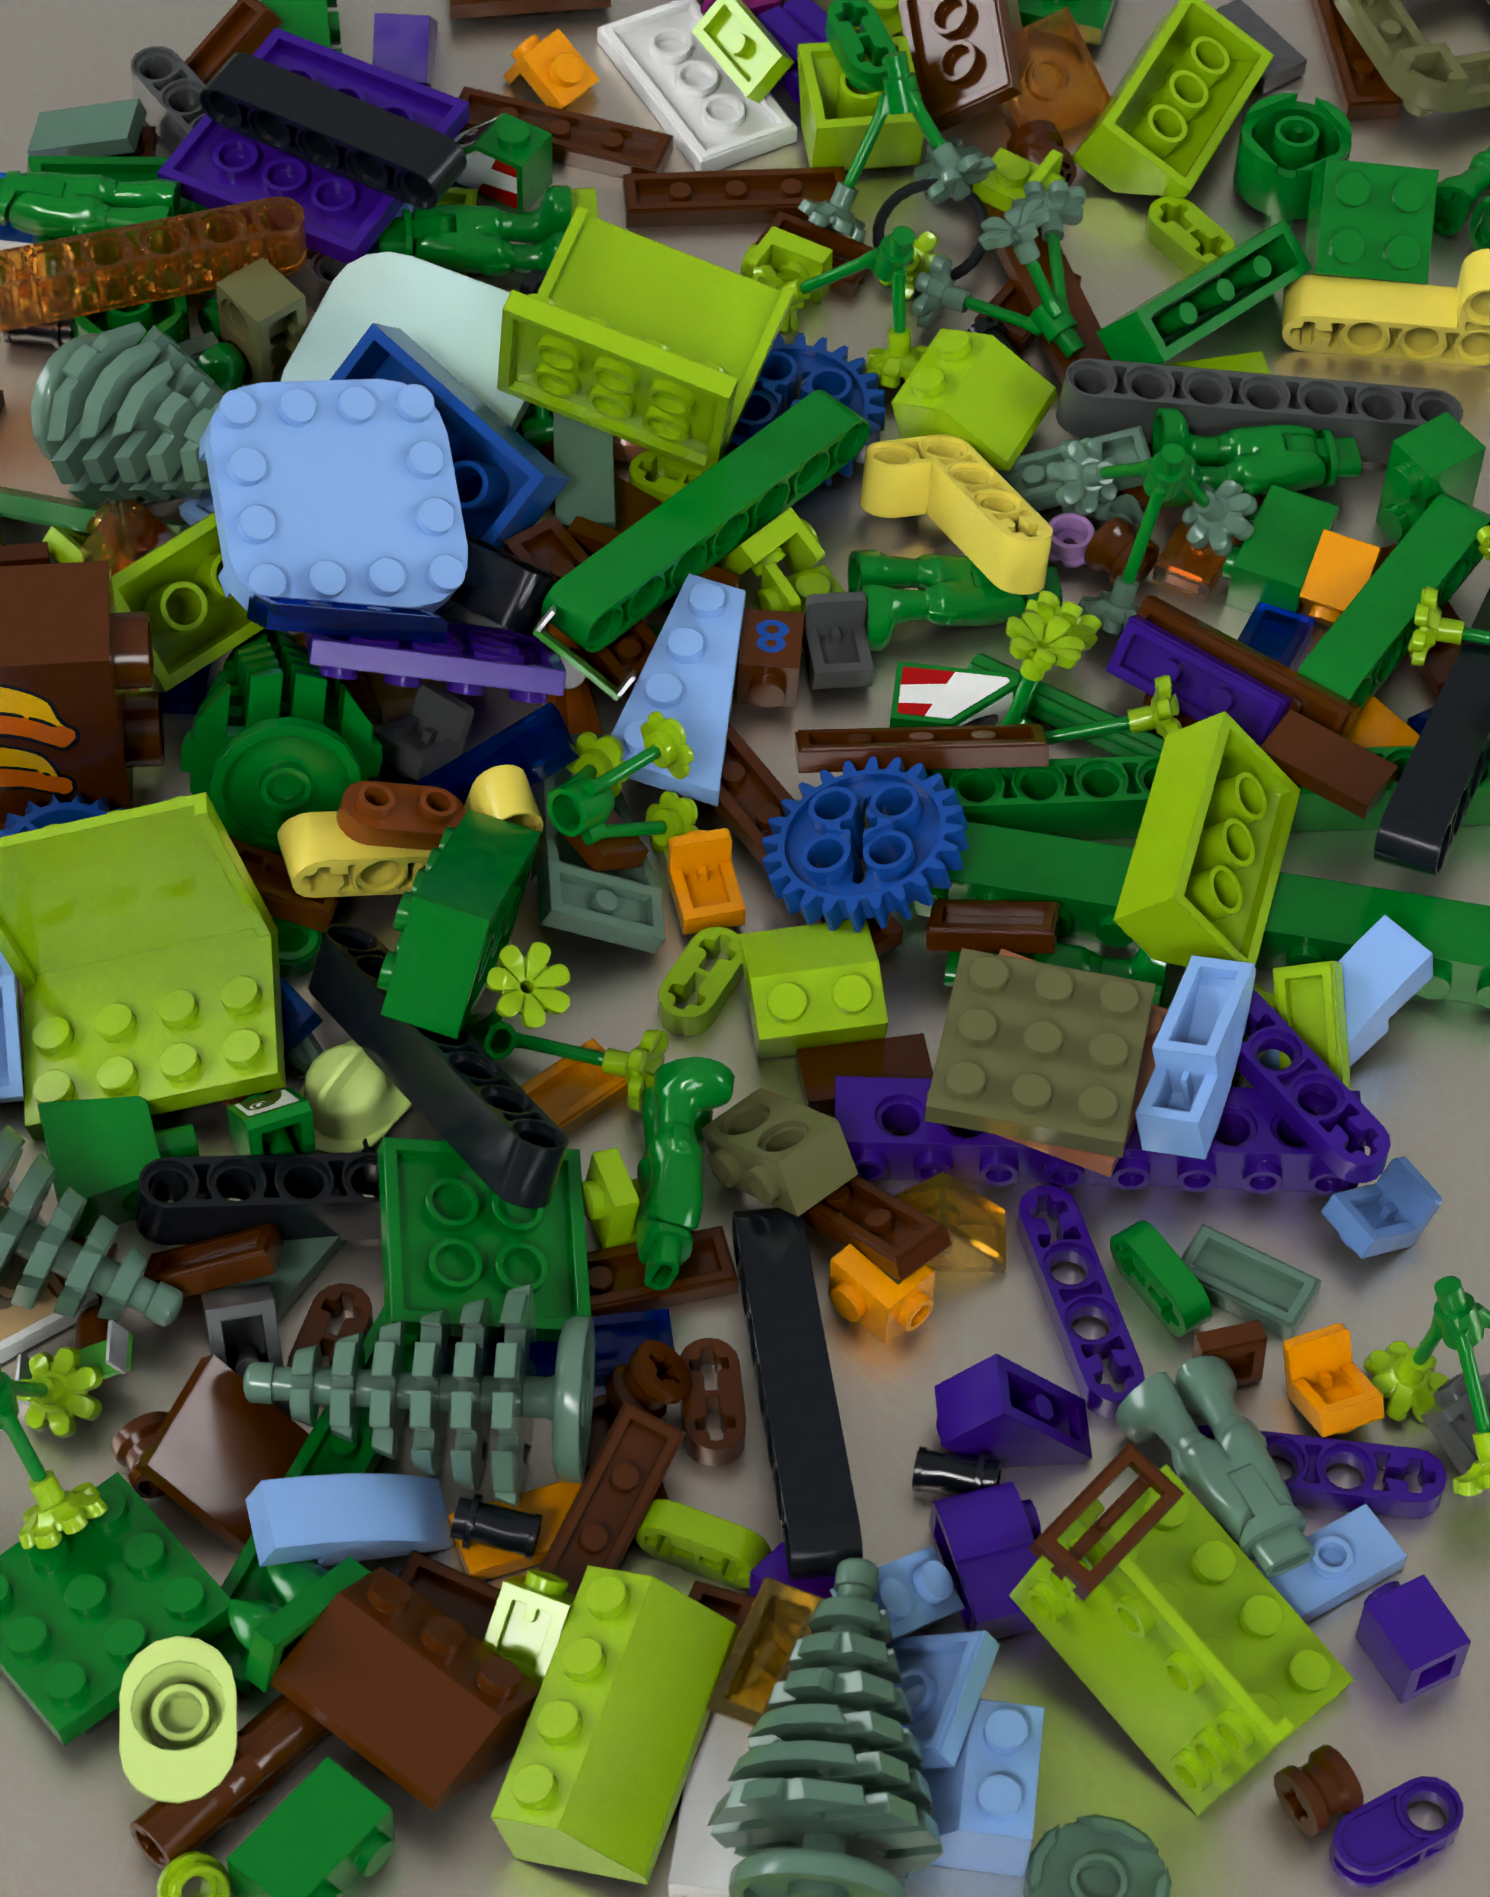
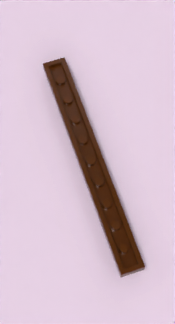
M555 516L504 540V551L551 574L558 581L589 558ZM640 620L598 652L590 653L580 645L579 647L603 676L616 687L620 686L633 669L636 671V679L621 696L627 703L653 649L657 636L643 620ZM729 723L718 807L714 805L712 807L765 869L762 858L767 856L762 839L773 835L768 820L771 817H785L780 802L782 799L793 798ZM888 913L887 927L883 929L879 927L874 917L866 918L877 957L902 944L904 929L890 913ZM821 917L814 924L826 923L825 917Z

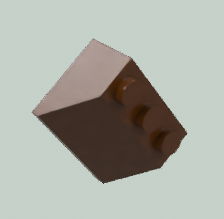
M383 1567L378 1568L348 1586L335 1596L274 1672L270 1685L432 1811H435L514 1757L541 1686L523 1674L516 1665L502 1658L465 1630L458 1621L445 1615L412 1590L405 1581L392 1575Z

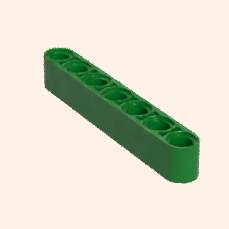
M823 389L815 390L563 576L547 593L542 605V617L552 605H555L556 611L549 620V623L588 652L595 653L602 650L679 592L689 573L700 576L853 460L868 439L870 423Z

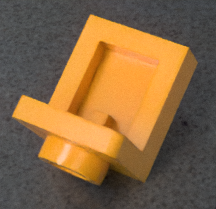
M559 28L542 41L534 34L520 44L510 54L515 63L503 75V78L509 85L523 76L546 106L563 110L592 89L600 80Z
M728 828L709 831L694 830L668 839L667 879L683 935L698 933L708 927L721 926L728 928L745 925L746 908L731 861L732 838Z
M848 1244L831 1259L828 1296H830L836 1310L845 1319L851 1322L858 1321L886 1345L903 1329L910 1332L918 1328L930 1315L934 1307L933 1292L936 1272L925 1264L898 1285L854 1246Z
M1342 1323L1333 1324L1284 1341L1283 1356L1287 1397L1322 1438L1333 1434L1348 1433L1358 1426L1385 1418L1383 1395L1353 1363L1350 1331Z

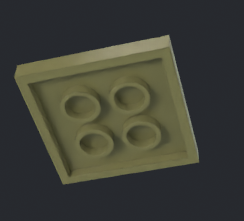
M962 948L926 1103L924 1121L1122 1158L1156 984Z

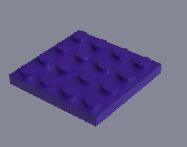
M276 27L252 55L443 133L453 140L470 119L469 102ZM206 113L157 172L158 179L162 178L180 182V197L346 264L359 259L368 252L405 204V202L227 129L214 122Z
M405 616L304 622L309 664L321 666L320 674L323 676L355 680L358 679L359 671L383 673L384 683L410 688L421 687L422 679L446 681V690L474 696L484 695L485 686L510 690L509 698L513 700L540 704L547 702L548 694L563 696L567 671L559 655L535 635L527 636L506 628L428 619L406 625Z

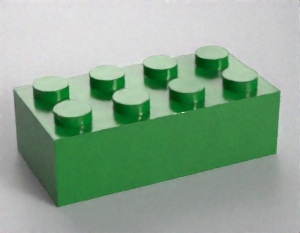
M470 809L467 810L457 828L450 826L445 828L439 847H433L425 870H418L411 891H405L399 903L393 929L401 933L394 952L389 950L385 957L377 982L378 989L387 991L381 1015L454 1039L458 1038L486 988L488 972L491 968L498 967L500 951L510 944L541 832Z

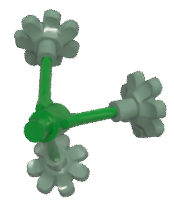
M906 51L893 52L884 56L888 75L882 79L885 93L879 95L875 114L844 183L838 181L830 201L815 202L804 198L797 207L809 216L808 221L814 225L827 227L831 223L833 229L849 235L853 240L864 243L866 231L864 230L865 223L856 219L854 213L850 211L859 191L854 187L889 114L912 112L928 142L926 146L927 153L924 155L925 164L916 167L913 175L915 182L922 179L939 178L927 191H924L926 199L933 203V205L940 204L949 197L953 198L955 202L966 198L971 193L969 184L982 182L990 175V172L997 168V165L990 157L983 158L984 155L977 146L972 145L965 148L963 142L957 137L949 138L947 141L942 137L920 97L917 76L915 72H910Z
M1062 180L1051 182L1048 191H1045L1040 182L1031 181L1023 187L1026 199L1014 200L1011 204L1012 209L1004 213L1005 220L993 216L983 221L981 227L985 233L978 240L987 251L1007 246L1013 248L1018 262L1026 264L1042 300L1041 305L1030 316H1026L973 298L971 291L954 286L955 281L951 279L952 261L942 254H937L930 264V275L922 271L916 280L915 289L923 294L919 295L913 302L911 315L918 316V327L931 328L935 319L945 307L961 313H965L969 309L1021 327L1038 337L1043 335L1050 345L1055 343L1058 345L1067 360L1077 356L1086 348V345L1075 331L1078 323L1071 315L1068 305L1060 241L1064 238L1063 224L1077 225L1083 219V208L1081 206L1085 203L1086 192L1080 186L1068 190V183ZM1038 227H1041L1042 240L1048 244L1053 293L1037 260L1040 256V251L1034 238L1039 235Z
M1089 437L1083 438L1081 443L1077 440L1067 439L1060 445V453L1065 461L1050 462L1046 470L1047 478L1050 481L1063 483L1055 495L1057 502L1062 507L1075 503V511L1081 516L1095 512L1098 500L1102 503H1107L1115 498L1117 487L1112 481L1116 478L1142 476L1144 478V491L1150 497L1123 575L1116 577L1111 592L1101 591L1098 597L1083 596L1078 603V606L1083 610L1080 616L1089 614L1098 617L1103 623L1101 629L1105 632L1120 635L1129 617L1137 615L1140 607L1135 605L1133 601L1139 583L1135 579L1162 503L1174 499L1179 490H1184L1193 500V506L1184 510L1182 519L1185 526L1190 528L1186 537L1194 549L1200 550L1210 542L1215 555L1225 556L1232 551L1231 536L1245 541L1253 534L1255 528L1244 516L1255 512L1257 509L1256 499L1248 493H1242V486L1232 480H1225L1217 491L1206 483L1198 486L1186 470L1184 462L1185 451L1179 444L1167 443L1162 447L1161 452L1142 462L1117 465L1114 458L1101 457L1103 448L1101 441Z

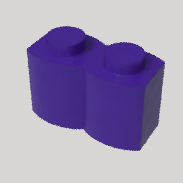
M1012 1481L933 1501L929 1527L936 1552L942 1564L949 1571L953 1585L965 1609L959 1611L965 1631L986 1630L996 1640L1037 1629L1009 1596L1038 1560L1028 1549L1041 1535L1040 1521L1033 1502L1030 1499L1022 1501Z

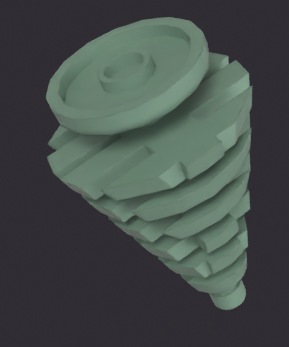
M140 321L104 331L100 334L87 333L68 340L48 359L35 383L30 408L33 437L43 456L51 461L61 484H73L68 492L86 504H102L107 497L109 498L103 506L112 507L133 503L135 500L137 501L134 505L154 501H165L167 498L166 502L177 499H197L202 492L211 494L206 461L199 462L200 438L226 392L220 389L214 383L215 381L206 372L202 371L197 363L170 336L154 325L137 346L136 344L147 331Z
M8 1124L0 1133V1203L10 1184L9 1180L17 1168L23 1152L21 1148L25 1143V1140ZM39 1154L20 1182L7 1208L0 1205V1288L15 1263L16 1255L28 1260L22 1273L24 1275L17 1284L10 1304L34 1309L44 1293L52 1274L56 1273L67 1280L64 1284L65 1287L59 1295L53 1313L74 1318L91 1290L106 1298L100 1307L97 1318L119 1321L128 1306L143 1313V1318L160 1326L167 1327L173 1323L181 1311L183 1293L162 1281L158 1284L142 1276L149 1260L134 1245L128 1251L122 1264L107 1257V1253L119 1229L116 1224L101 1215L84 1246L71 1240L75 1232L74 1229L80 1221L88 1200L70 1186L57 1204L48 1226L44 1227L35 1222L43 1207L42 1203L49 1193L56 1170L43 1154Z
M529 1284L508 1290V1293H506L500 1324L505 1329L504 1343H497L495 1369L494 1361L488 1356L489 1339L494 1340L492 1305L490 1298L486 1297L468 1302L463 1306L459 1321L463 1327L462 1342H456L453 1373H451V1357L447 1354L448 1335L451 1336V1327L446 1308L421 1317L420 1342H415L412 1371H408L409 1354L405 1351L406 1324L403 1320L380 1327L379 1342H375L372 1369H365L364 1337L361 1331L337 1340L332 1367H322V1354L319 1344L296 1350L292 1367L277 1366L275 1362L255 1361L250 1363L244 1373L243 1391L250 1403L274 1404L275 1401L290 1402L292 1419L310 1427L316 1425L320 1405H329L330 1426L333 1436L352 1444L357 1441V1433L360 1431L363 1407L370 1408L369 1426L373 1429L372 1449L374 1452L393 1460L397 1458L398 1437H403L406 1409L410 1410V1428L414 1430L413 1450H411L413 1465L416 1469L434 1476L439 1473L443 1459L440 1458L441 1440H446L449 1412H451L450 1428L456 1432L455 1450H450L452 1475L456 1485L477 1492L481 1487L486 1463L481 1460L482 1443L489 1444L491 1424V1429L498 1434L497 1451H491L495 1498L499 1502L518 1509L520 1498L523 1497L529 1468L523 1462L524 1447H531L534 1418H545L552 1421L553 1466L557 1477L562 1482L582 1484L586 1477L594 1408L593 1317L588 1315H575L567 1319L562 1325L558 1342L555 1374L552 1376H536V1364L530 1358V1344L537 1343L533 1287Z
M848 1558L838 1564L834 1585L837 1597L824 1599L817 1604L808 1622L812 1635L797 1639L789 1659L792 1672H789L786 1681L776 1682L768 1702L771 1710L761 1716L747 1738L752 1737L748 1746L750 1750L738 1759L727 1781H733L730 1790L717 1803L707 1826L714 1825L710 1835L724 1848L736 1847L734 1853L745 1857L731 1871L729 1882L730 1897H906V1887L898 1878L908 1877V1872L924 1870L943 1854L937 1823L930 1817L933 1810L931 1807L932 1799L929 1783L920 1774L923 1772L919 1764L923 1762L920 1743L909 1728L901 1729L900 1725L913 1723L910 1702L903 1690L893 1686L902 1682L894 1648L886 1649V1644L893 1639L886 1609L879 1610L878 1604L872 1602L873 1597L877 1595L879 1580L878 1567L872 1561L863 1558Z

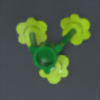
M659 711L650 713L648 721L641 726L645 750L627 761L622 760L624 749L621 742L614 736L605 735L598 739L594 733L589 731L579 735L577 744L567 748L563 755L566 768L575 775L563 785L551 789L547 793L548 814L554 827L560 833L569 837L581 834L586 845H592L608 838L651 835L650 843L652 849L657 853L664 852L667 859L669 838L698 830L694 825L697 821L698 811L692 799L688 797L679 798L674 791H665L660 797V803L651 804L647 809L646 822L605 824L614 808V798L621 792V783L625 782L631 774L651 762L662 769L667 767L669 772L677 779L682 780L689 775V764L694 761V753L689 745L686 744V734L681 724L674 718L665 719Z

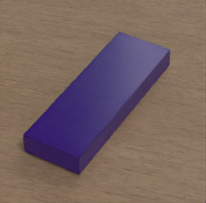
M1139 615L1129 617L1105 671L1152 697L1155 694V678L1166 674L1170 675L1172 682L1171 695L1176 693L1181 713L1199 722L1226 711L1259 747L1287 714L1293 701L1292 698Z

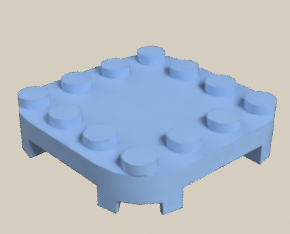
M385 379L260 382L238 387L223 395L200 438L199 462L206 461L224 566L218 578L226 598L233 596L247 612L266 621L264 628L288 631L293 622L405 616V622L408 625L428 620L432 613L449 601L464 581L468 567V544L448 433L440 412L434 406L433 395L426 387L419 384L406 385L403 382Z

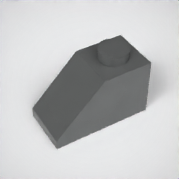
M269 1282L201 1293L210 1355L214 1354L242 1378H244L248 1365L255 1361L275 1362L277 1366H284L274 1298ZM275 1401L274 1405L291 1418L289 1402Z

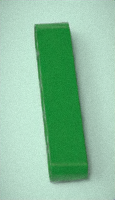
M1444 492L1439 494L1301 664L1298 673L1361 706L1360 713L1408 653V646L1413 632L1419 629V626H1416L1414 623L1416 607L1418 603L1420 604L1422 589H1426V586L1439 590L1437 602L1439 609L1442 610L1484 557L1478 550L1480 543L1476 539V534L1482 527L1490 526V515Z

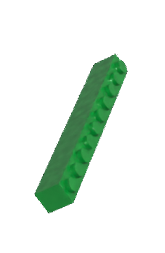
M966 821L968 829L965 833L969 849L960 852L964 865L963 869L947 871L952 884L950 889L930 888L933 900L1045 901L1060 903L1061 923L1058 937L1099 942L1115 948H1140L1113 920L1134 848ZM1279 872L1255 968L1273 971V968L1326 961L1338 962L1373 925L1386 915L1433 953V977L1416 993L1417 995L1427 999L1442 998L1478 1004L1490 1009V906ZM916 900L909 904L911 912L925 917L930 916L932 905L927 906Z

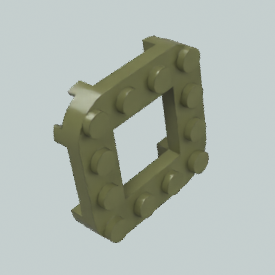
M1333 0L1338 12L1385 83L1396 95L1403 99V106L1409 113L1419 117H1426L1433 114L1434 111L1448 113L1490 107V51L1454 56L1445 42L1429 45L1401 3L1411 0Z

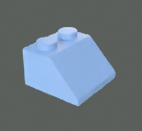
M980 1699L955 1767L922 1769L923 1772L920 1774L929 1783L932 1799L931 1807L933 1813L930 1817L937 1823L943 1854L930 1864L931 1866L1017 1877L1026 1876L1033 1838L1045 1707Z

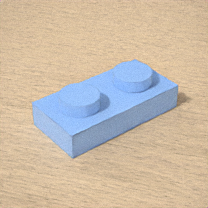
M933 1545L878 1567L877 1595L873 1597L872 1602L878 1604L879 1610L886 1609L893 1636L889 1643L943 1621L965 1609L953 1585L952 1577L942 1564ZM832 1588L830 1590L832 1596L837 1597V1592Z

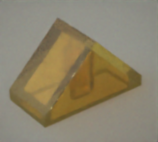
M944 1171L894 1195L947 1227L952 1245L926 1263L934 1271L1005 1273V1209Z
M765 1577L706 1707L711 1712L754 1728L761 1716L771 1710L768 1702L776 1682L786 1681L789 1672H792L789 1659L797 1639L812 1635L808 1622L817 1604L825 1598Z

